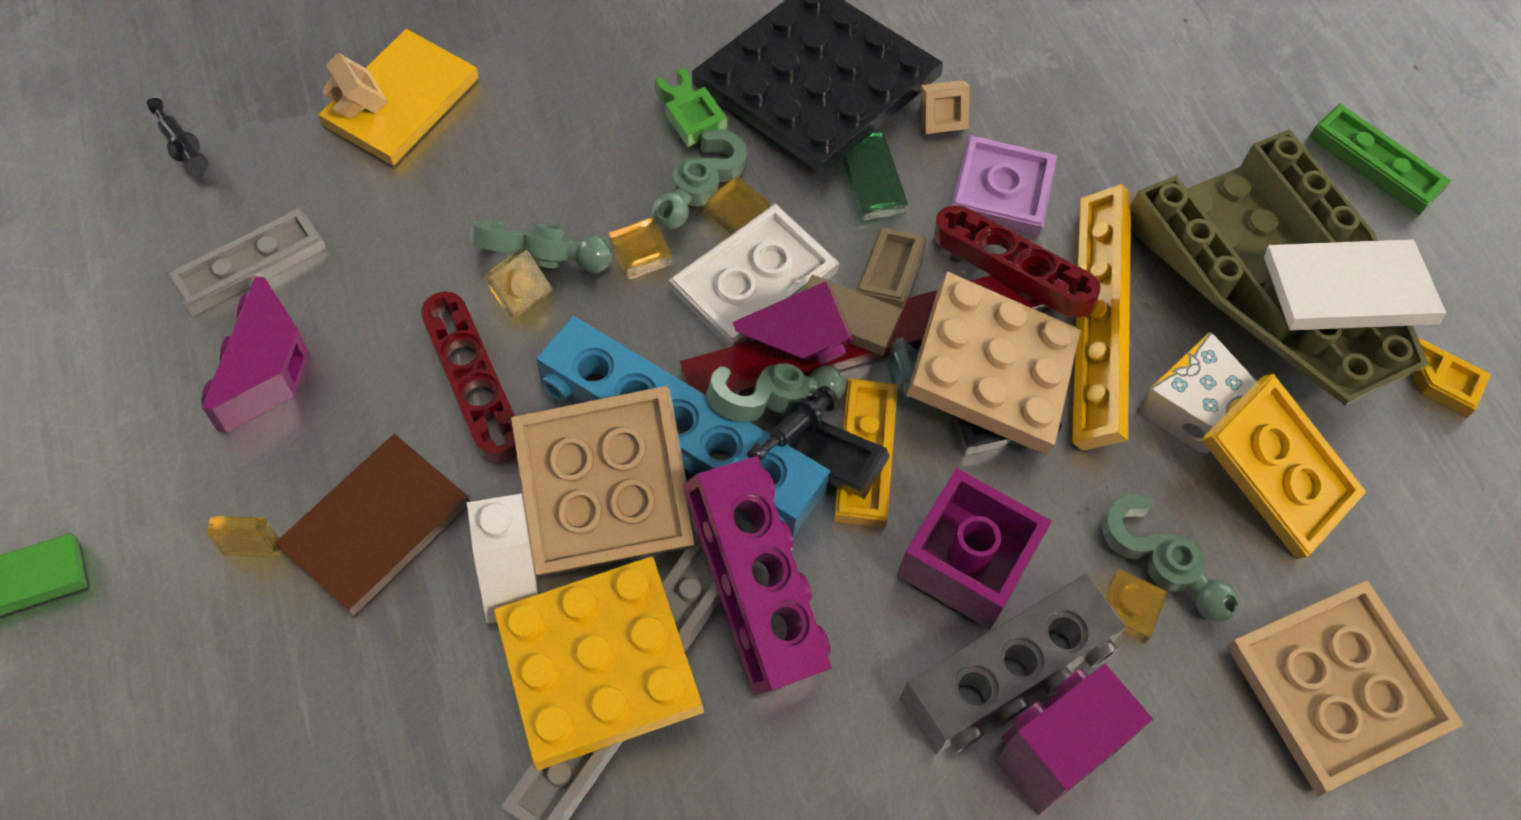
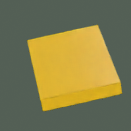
M405 29L366 67L388 102L376 114L368 109H364L354 117L347 119L333 110V107L338 102L332 100L318 116L321 125L394 166L479 78L477 67L414 32Z
M1274 374L1261 377L1201 439L1295 559L1309 557L1366 493L1361 484Z

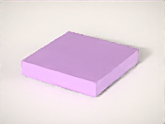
M969 135L952 206L967 207L1007 229L1040 236L1044 225L1057 155Z

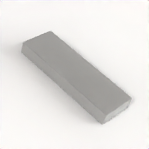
M299 207L166 273L187 310L194 317L249 289L255 276L265 277L267 280L326 250V247L319 233L302 208Z

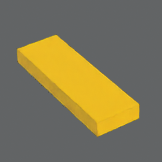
M848 378L842 429L887 448L890 457L865 499L837 487L833 522L885 528L898 384Z

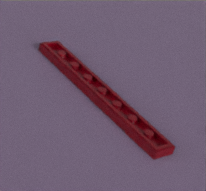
M1029 266L1023 269L1032 276L1047 274L1043 268L1037 266ZM992 275L970 281L1039 312L1053 310ZM938 290L907 299L901 318L884 356L849 343L844 345L845 355L818 365L816 358L808 361L754 340L680 361V372L686 384L706 395L713 372L719 367H727L731 371L727 383L729 390L740 396H750L763 370L771 365L791 364L799 368L805 376H809L815 368L823 365L835 366L838 370L916 349L921 347Z

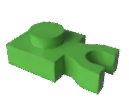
M685 67L677 70V83L679 86L672 87L667 85L663 77L655 79V93L660 100L666 103L665 116L687 147L700 142L702 133L713 129L727 130L726 115L705 87L696 91L692 89L691 77Z

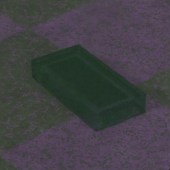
M884 132L872 133L842 158L861 221L906 214L908 202Z

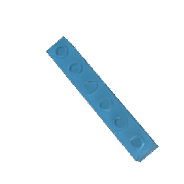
M574 315L536 358L542 388L554 399L562 402L567 399L574 404L667 386L671 391L676 425H683L689 428L687 432L678 434L686 480H690L698 473L748 459L746 456L748 451L757 442L762 445L770 439L769 433L751 422H736L722 417L708 404L706 395ZM591 375L604 376L602 380L596 382L585 380V378ZM786 444L784 447L775 446L766 453V457L760 463L762 469H766L771 475L772 480L776 483L774 503L780 520L788 525L794 538L825 494L830 470ZM715 451H726L733 457L725 461H718L709 455Z

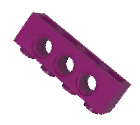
M755 456L696 474L682 486L753 695L773 691L832 669L828 658L831 651L829 639L824 629L817 625L810 606L812 601L810 585L806 577L798 572L791 552L793 550L791 531L788 525L779 518L774 503V482L766 469H762L759 457ZM735 509L743 511L749 517L751 522L750 533L741 531L735 524ZM754 561H758L766 567L769 574L767 586H763L755 580L752 573ZM773 613L780 615L786 623L787 634L784 640L779 639L771 629Z

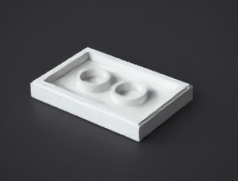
M775 203L670 278L668 284L669 290L729 348L743 344L751 338L736 332L733 321L804 291L811 274L826 280L830 279L838 273L840 263Z
M1414 239L1268 245L1264 255L1289 330L1441 324L1447 313Z

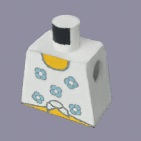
M1209 332L1149 389L1136 411L1200 453L1208 454L1210 450L1201 439L1257 381L1227 348Z

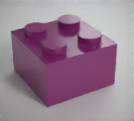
M956 467L906 549L897 576L991 630L1052 520Z
M1106 663L1090 675L1083 668L1074 672L1055 689L1057 692L1043 705L1040 701L1033 704L1012 723L1014 726L1001 736V740L1006 746L994 760L1038 815L1119 751L1154 720Z

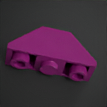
M255 276L248 294H243L240 298L237 308L238 319L232 334L223 340L220 348V363L213 380H209L205 384L202 392V409L216 430L228 433L293 398L310 355L298 328L265 277Z

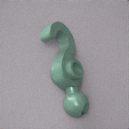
M719 129L702 133L700 150L702 152H721L729 158L690 159L678 164L673 171L672 193H663L655 199L652 206V215L656 223L667 227L669 230L678 229L685 224L689 216L688 205L700 207L709 204L717 195L719 182L732 181L742 175L747 160V146L735 133Z
M472 221L469 243L473 246L502 253H524L530 256V263L536 266L557 268L559 267V261L570 259L577 261L579 266L589 273H599L607 268L613 260L612 247L606 239L600 236H588L577 242L572 241V238L563 234V227L554 224L536 223L534 230L508 231L503 230L504 222Z
M786 363L775 364L763 370L756 382L752 395L740 396L730 391L727 387L731 371L727 367H719L712 374L706 398L711 408L722 417L736 422H750L762 416L765 408L777 414H791V405L800 398L807 399L808 396H812L822 386L831 388L836 393L839 401L845 393L846 380L840 375V371L835 366L823 365L815 368L809 376H805L794 365Z
M1130 494L1114 501L1104 516L1102 523L1104 539L1113 551L1123 557L1134 560L1147 558L1146 566L1149 576L1163 589L1173 592L1189 589L1195 595L1196 609L1207 620L1222 622L1234 616L1239 605L1237 592L1227 582L1223 580H1209L1203 574L1205 559L1202 550L1195 542L1187 537L1171 534L1137 537L1126 530L1123 518L1145 516L1153 505L1151 498L1139 494Z

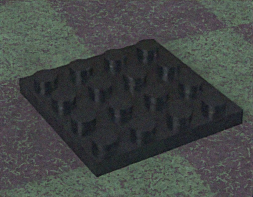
M785 0L691 72L693 85L699 89L705 87L713 99L823 175L920 94L921 85L932 84L942 75L943 62L845 0Z

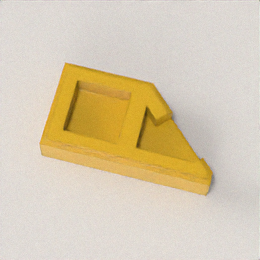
M1418 337L1428 361V365L1424 369L1412 374L1421 394L1468 418L1476 410L1491 374Z

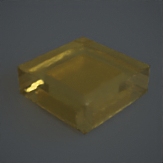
M736 176L717 191L708 202H705L704 212L729 233L733 234L770 208V202Z
M210 517L207 536L222 555L277 557L279 549L274 543L279 537L265 518Z

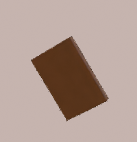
M393 434L274 544L279 551L351 616H354L467 507V502H470L466 493L396 434Z

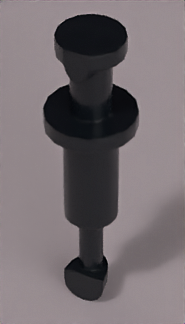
M148 99L146 104L149 110L159 119L158 128L168 141L167 152L171 158L183 162L185 171L190 175L195 176L204 173L208 168V160L203 154L198 153L200 143L197 137L192 133L184 132L174 117L166 116L161 99Z
M822 386L811 396L813 398L812 401L806 398L796 400L791 405V414L770 431V439L762 445L757 442L748 451L746 456L748 458L758 456L761 461L775 446L784 447L803 430L815 431L822 424L821 412L824 410L832 411L838 405L836 393L831 388Z

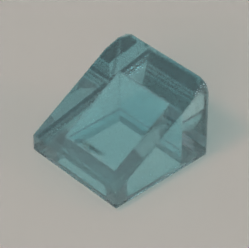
M897 338L892 344L887 367L893 384H898L897 397L899 403H902L903 406L921 402L906 395L918 352L903 338Z

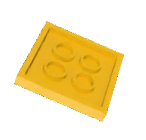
M653 556L494 609L533 764L538 771L705 713Z

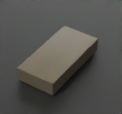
M881 227L856 291L904 310L926 248L927 236Z
M811 274L804 290L825 281L832 287L854 339V342L850 344L884 356L901 318L903 309Z

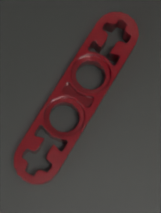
M948 206L937 214L934 239L943 249L1063 315L1081 318L1094 312L1100 294V282L1090 272L967 207ZM987 245H999L1005 248L1007 252L991 254L983 248ZM1029 266H1037L1043 268L1047 274L1032 276L1023 269Z
M453 292L435 293L423 303L421 309L422 319L471 438L482 459L494 464L507 463L517 456L511 417L515 416L465 302L459 295ZM448 311L452 316L456 329L455 332L447 333L439 313ZM460 347H470L476 351L475 358L465 365L453 364L449 361V356L455 349ZM476 387H488L494 392L491 401L482 406H474L466 401L467 394ZM495 418L500 433L505 436L506 443L496 446L495 442L491 440L486 421Z

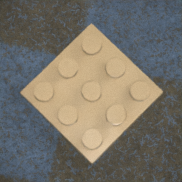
M947 272L939 284L906 395L1046 455L1056 443L1081 329Z
M667 386L511 417L536 575L544 576L698 546L693 516L682 486L686 483V476L671 391Z
M1368 580L1234 639L1226 646L1317 797L1464 726Z

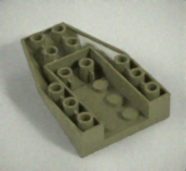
M1290 129L1254 143L1241 166L1190 188H1186L1176 175L1137 192L1131 204V232L1214 305L1344 406L1418 372L1428 365L1413 325L1289 330L1264 259L1268 245L1378 241L1375 232Z

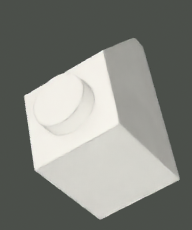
M522 493L467 502L473 556L488 627L498 625L494 609L539 594Z

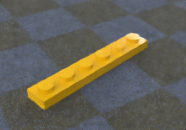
M1123 184L1080 198L1078 266L1093 274L1100 282V294L1094 312L1088 316L1076 318V328L1081 330L1075 353L1072 443L1082 451L1128 441L1131 193Z

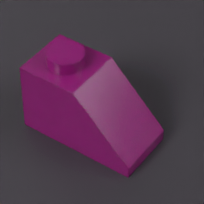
M826 281L732 322L736 332L808 361L816 358L818 365L845 355L844 345L854 342L834 291Z

